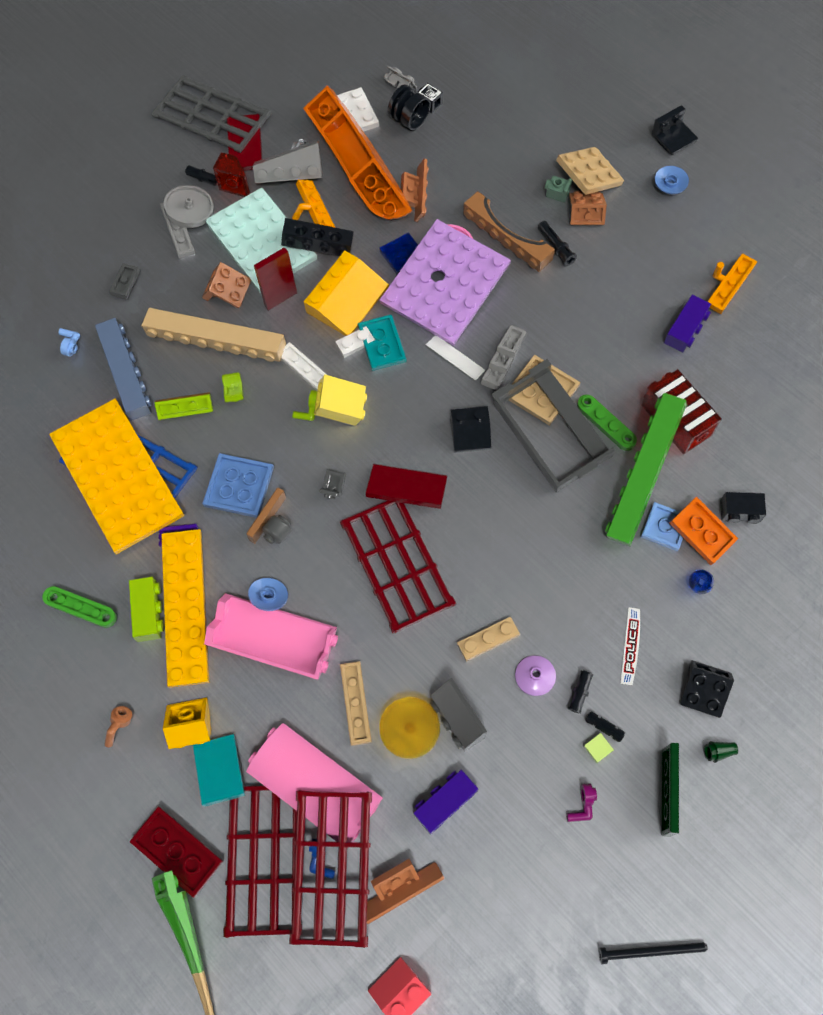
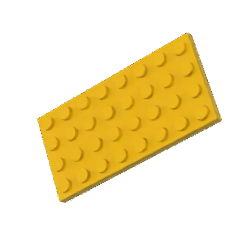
M116 398L49 434L116 555L185 516Z

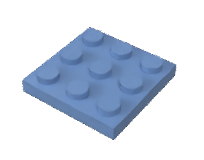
M219 453L202 503L203 506L257 518L261 512L273 473V464Z

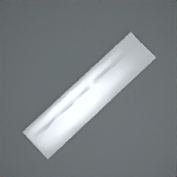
M436 335L425 344L474 380L478 379L485 371V369Z

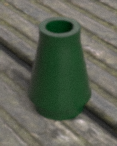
M710 741L709 744L704 746V753L708 761L716 763L730 756L737 755L738 746L735 742Z

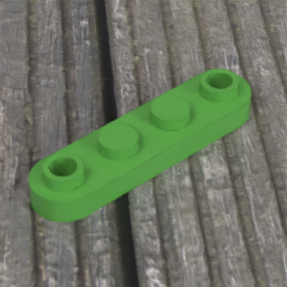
M583 395L579 398L577 407L581 413L621 450L630 451L635 447L637 443L636 435L591 395Z
M52 586L43 593V601L49 607L100 627L109 628L117 620L115 611L110 607L61 588ZM54 596H58L55 601H52ZM106 616H110L108 621H104Z

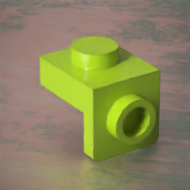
M240 373L222 375L225 402L243 400V385Z

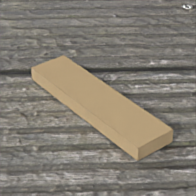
M360 661L340 664L351 746L372 743Z

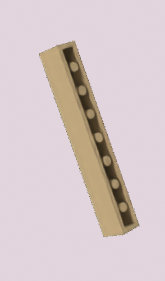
M148 308L142 323L146 335L152 338L159 337L167 341H179L186 345L194 344L201 348L208 347L217 351H228L235 355L243 354L251 358L258 357L270 362H280L286 346L283 334Z

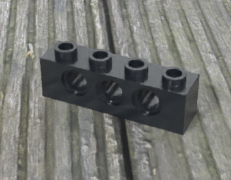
M285 218L281 245L341 256L344 251L350 253L354 231Z

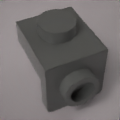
M326 470L323 488L320 489V493H323L324 497L330 499L341 496L346 474Z

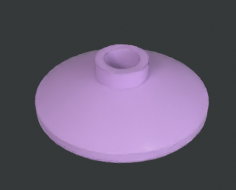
M529 656L518 664L515 671V679L518 687L524 693L531 696H541L553 688L556 681V672L553 665L544 657ZM538 671L540 676L534 677L532 672Z

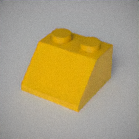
M207 698L166 706L163 732L168 749L183 748L188 745L203 744L210 741L211 722Z

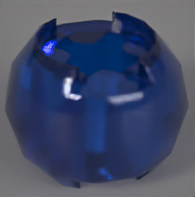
M703 569L694 571L689 578L690 588L697 594L709 593L714 587L713 575ZM700 579L704 580L703 585L699 583Z

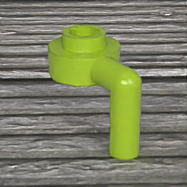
M311 390L308 413L293 411L292 418L308 421L315 419L314 411L317 390Z

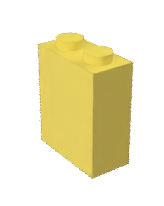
M324 374L318 382L314 415L356 426L365 416L363 407L367 400L366 386Z

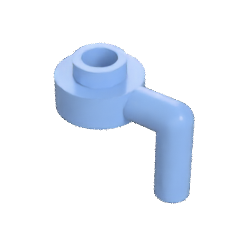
M60 328L59 335L66 337L60 346L61 354L71 357L77 351L76 342L80 338V334Z

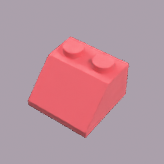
M401 957L368 990L385 1015H412L431 995L430 990Z

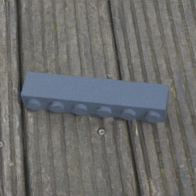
M116 318L96 324L97 333L130 421L151 414L149 407L152 406L149 396L144 394L147 390L144 382L139 380L141 373L138 366L135 367L133 364L136 362L133 352L128 350V348H131L128 338L123 336L126 333L123 324H118Z

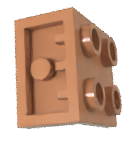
M582 191L569 193L571 203L570 225H605L607 204L603 193L595 192L587 195Z
M220 262L213 270L202 298L209 301L212 296L218 297L239 308L251 280L249 277Z

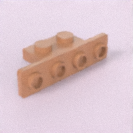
M425 158L417 167V176L407 172L401 175V191L409 205L415 208V222L424 217L427 210L425 202L427 199L426 187L428 180L426 178L429 167Z
M407 859L371 880L378 896L367 902V924L444 880L438 865L434 862L416 873L410 859Z

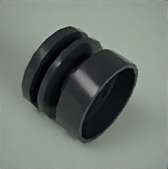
M404 84L393 93L388 105V114L396 121L402 122L410 130H416L426 120L431 102L429 98L421 93H417L416 90Z

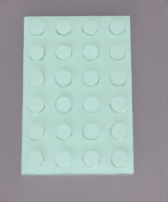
M262 187L206 220V225L244 274L249 277L259 293L261 291L254 265L284 247L287 249L293 273L318 259L314 251L281 245L286 216Z

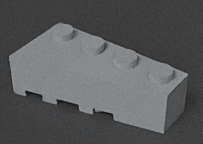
M319 140L254 162L255 183L322 178Z

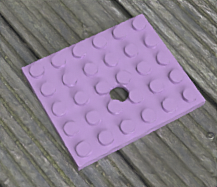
M436 219L383 294L380 303L454 346L510 265L511 260ZM435 271H441L444 273L445 278L435 282L431 279V275Z

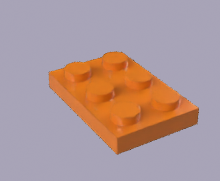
M697 496L669 522L710 565L714 564L738 540Z

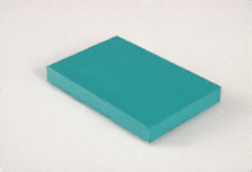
M392 314L358 323L360 331L367 326L375 339L370 343L367 342V339L363 340L372 371L407 362Z
M231 734L216 738L203 744H194L193 749L202 806L206 807L245 796L235 735Z

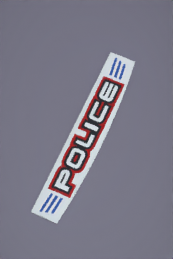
M628 608L621 684L631 686L633 685L640 639V609Z

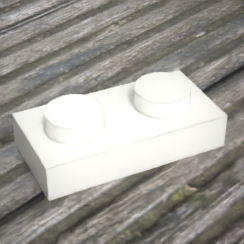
M366 326L361 331L357 330L335 341V345L345 358L365 348L363 340L367 339V342L370 343L375 339Z

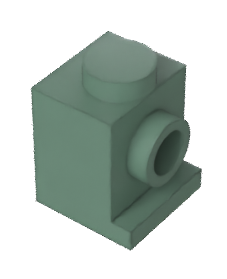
M552 176L551 180L547 179L545 189L547 190L546 197L565 203L571 190L572 179L566 180L557 176Z

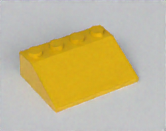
M344 251L304 300L305 310L309 315L347 336L356 330L358 323L363 321L387 290L389 284L359 258Z

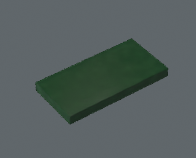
M670 743L662 750L661 835L665 837L679 834V743Z

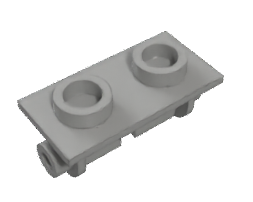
M388 66L390 72L384 76L387 83L396 87L399 82L397 89L404 84L417 89L414 78L410 75H403L396 67L393 69Z

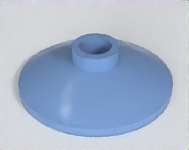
M665 166L657 171L655 184L664 193L679 194L687 188L689 177L679 167Z
M262 578L251 584L248 597L256 608L263 611H275L286 604L288 591L280 581L273 578Z

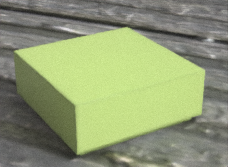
M601 733L584 745V748L596 763L614 751Z

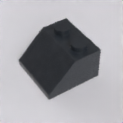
M488 406L451 410L450 421L454 453L492 449Z

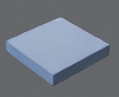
M654 502L641 538L678 552L683 537L669 522L680 511Z

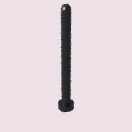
M702 942L606 951L605 947L599 948V959L601 965L608 964V960L706 952L708 946Z

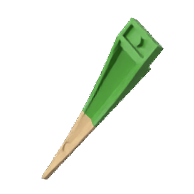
M171 870L152 878L156 900L184 954L198 990L205 1015H214L186 891L177 893L178 880Z

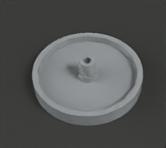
M184 185L176 187L167 193L164 198V212L172 223L185 228H195L206 224V220L213 215L214 203L211 196L205 190L196 186Z

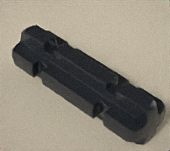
M591 711L586 717L585 721L590 725L594 724L595 728L608 736H613L612 738L617 742H621L624 738L625 732L623 730L616 729L615 725L602 717L599 718L596 713Z

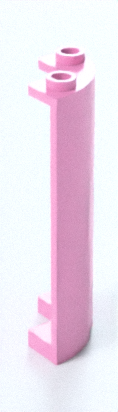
M225 593L218 600L215 619L207 626L204 644L318 680L321 673L325 674L329 664L327 660L331 648L337 644L338 635H335L337 627L279 609L263 611L256 608L249 600Z
M284 723L277 729L274 727L270 730L266 742L248 760L250 765L246 772L296 811V791L298 790L345 793L369 791L372 793L370 817L376 812L383 797ZM306 796L305 818L318 827L319 797ZM327 797L326 834L336 842H339L340 797ZM349 797L347 842H354L361 832L362 798Z

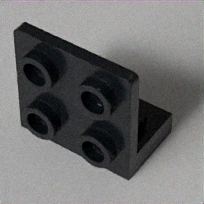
M682 105L655 119L652 135L671 155L698 140V137L683 122L686 109Z
M691 660L689 666L690 676L680 704L720 718L734 683L732 673Z

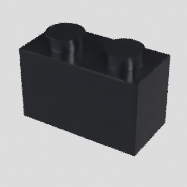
M725 492L721 498L722 521H728L729 523L745 521L750 524L761 522L766 516L765 493Z

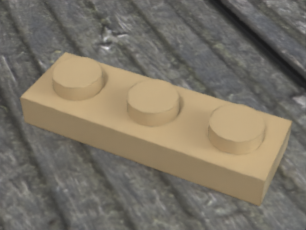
M509 617L457 642V645L467 662L520 636V633L512 618Z

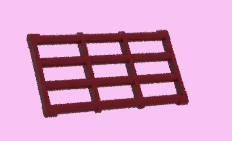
M386 501L340 521L358 556L357 560L361 562L373 587V593L377 596L393 634L456 605L405 503ZM394 504L397 505L410 531V534L401 538L385 509ZM378 511L393 540L383 546L368 517ZM360 519L375 547L374 550L364 553L351 526V523ZM414 539L427 567L416 571L403 543ZM393 547L397 548L409 572V575L400 579L385 552ZM375 555H379L391 580V583L383 587L380 586L368 561L369 558ZM428 572L431 573L445 601V604L436 608L419 577ZM410 580H413L428 611L419 616L416 615L401 585ZM395 588L410 619L402 624H398L384 592Z
M245 786L244 791L251 792L250 834L237 835L238 798L230 800L228 865L227 881H225V885H227L226 925L223 929V937L292 933V927L291 930H278L279 884L292 883V887H294V841H296L297 811L293 808V833H280V798L272 792L271 834H258L259 791L270 790L265 786ZM280 838H292V878L279 879ZM250 839L249 880H236L237 840ZM258 839H271L270 879L257 880ZM257 884H270L269 930L256 931ZM235 885H249L247 931H234ZM292 892V911H293V892Z
M298 790L296 791L297 820L296 841H294L295 866L294 887H292V933H290L289 944L368 947L367 898L370 893V889H368L369 848H371V843H369V825L372 793L369 791L345 793ZM306 796L319 797L317 841H304ZM327 797H340L339 842L326 841ZM349 797L362 798L360 842H347ZM304 846H317L315 887H302ZM325 847H338L337 888H324ZM347 847H360L359 889L346 888ZM302 893H315L313 939L300 938ZM324 893L337 894L335 940L322 939ZM346 894H359L357 940H344Z

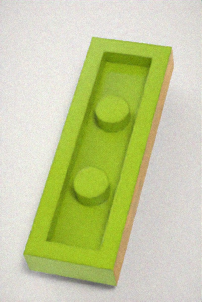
M210 392L155 400L154 402L158 420L208 413L214 410Z

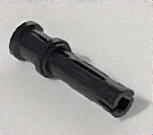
M542 221L537 228L554 247L555 254L561 257L565 266L574 263L577 259V254L569 249L568 243L563 242L547 221Z

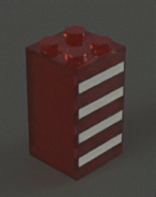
M678 369L672 373H666L660 381L652 382L647 387L648 390L644 395L641 405L650 416H655L657 411L655 409L658 398H662L663 393L686 400V409L672 441L683 455L713 436L722 420Z

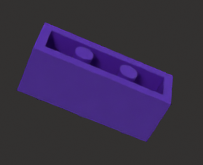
M692 294L668 332L664 343L682 353L687 347L690 348L695 340L693 338L694 334L698 335L703 327L702 321L706 322L711 314L709 311L711 303Z
M462 769L458 773L453 771L446 778L448 782L443 787L438 785L430 792L432 797L427 801L421 800L414 807L416 810L413 813L430 835L479 790Z

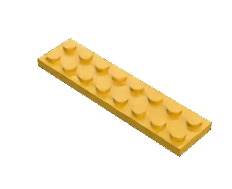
M200 529L164 533L161 536L167 687L174 688L210 683L208 645L204 644L207 626L202 532Z

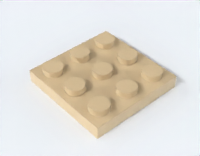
M596 147L561 154L556 159L585 195L622 186L624 179Z
M534 355L512 385L529 375V370L544 360ZM551 365L550 371L571 398L581 382ZM537 382L509 399L510 402L549 426L559 414Z

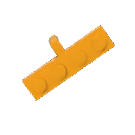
M298 179L296 186L304 203L298 205L292 219L299 220L302 212L308 210L315 224L335 227L313 181Z
M742 253L726 276L721 274L724 263L718 262L713 278L721 283L708 300L711 303L710 309L722 314L758 261Z

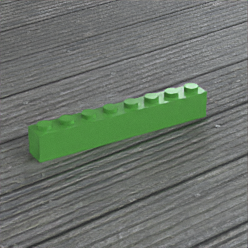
M663 393L662 398H658L655 409H657L655 416L651 415L648 422L649 431L644 433L641 444H643L641 451H637L635 454V466L633 469L630 468L627 474V479L629 480L627 486L622 487L619 495L622 498L620 503L615 505L612 512L614 518L606 526L605 532L608 539L629 547L631 546L686 409L687 402L685 399Z

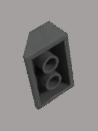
M450 678L431 695L432 702L429 704L435 713H440L443 718L441 723L446 731L451 730L454 735L452 740L458 749L462 748L465 752L485 739L487 730L454 680Z

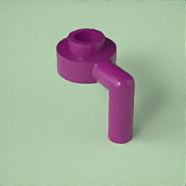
M591 783L581 784V799L584 812L567 813V822L589 821L593 818L592 806L594 801H597L596 788H592Z

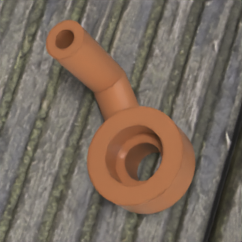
M118 706L112 710L110 717L112 724L107 730L104 744L106 747L110 748L113 746L115 733L118 728L127 727L131 723L132 711L129 708Z

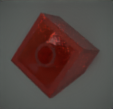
M221 152L213 166L219 190L246 197L250 194L246 174L238 158L232 154Z

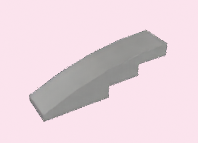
M510 325L499 343L494 357L490 361L489 368L481 380V385L496 391L499 389L521 347L527 331Z

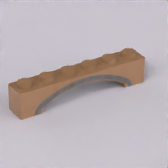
M477 191L464 203L463 214L467 219L476 223L480 229H484L493 239H497L506 249H510L518 258L528 263L531 268L540 272L553 260L554 248L543 240L533 241L523 238L503 226L492 213L490 200Z

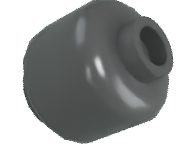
M281 515L271 516L262 527V531L265 534L263 536L264 539L271 544L273 542L282 543L291 532L290 522Z

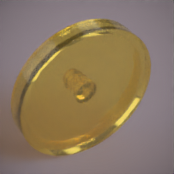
M405 697L394 701L384 711L380 721V736L386 748L395 756L403 759H417L428 754L437 744L440 736V721L433 707L426 701L415 697Z

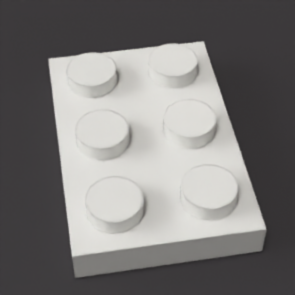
M362 87L337 95L363 132L379 127V121Z

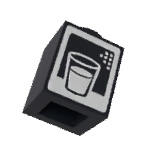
M427 83L418 90L417 93H421L430 99V113L433 114L443 104V92L431 84Z

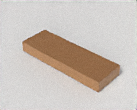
M280 488L275 490L246 533L249 541L256 544L263 533L262 527L271 516L276 514L285 501L284 490Z

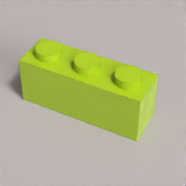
M153 577L129 580L133 638L137 642L162 639L161 632H164V624L160 620V613L163 611L162 603L159 601L158 594H161L160 583H157Z

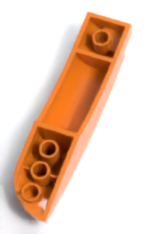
M326 86L303 109L335 154L350 183L374 214L385 219H398L410 214L412 209L380 155L333 89Z

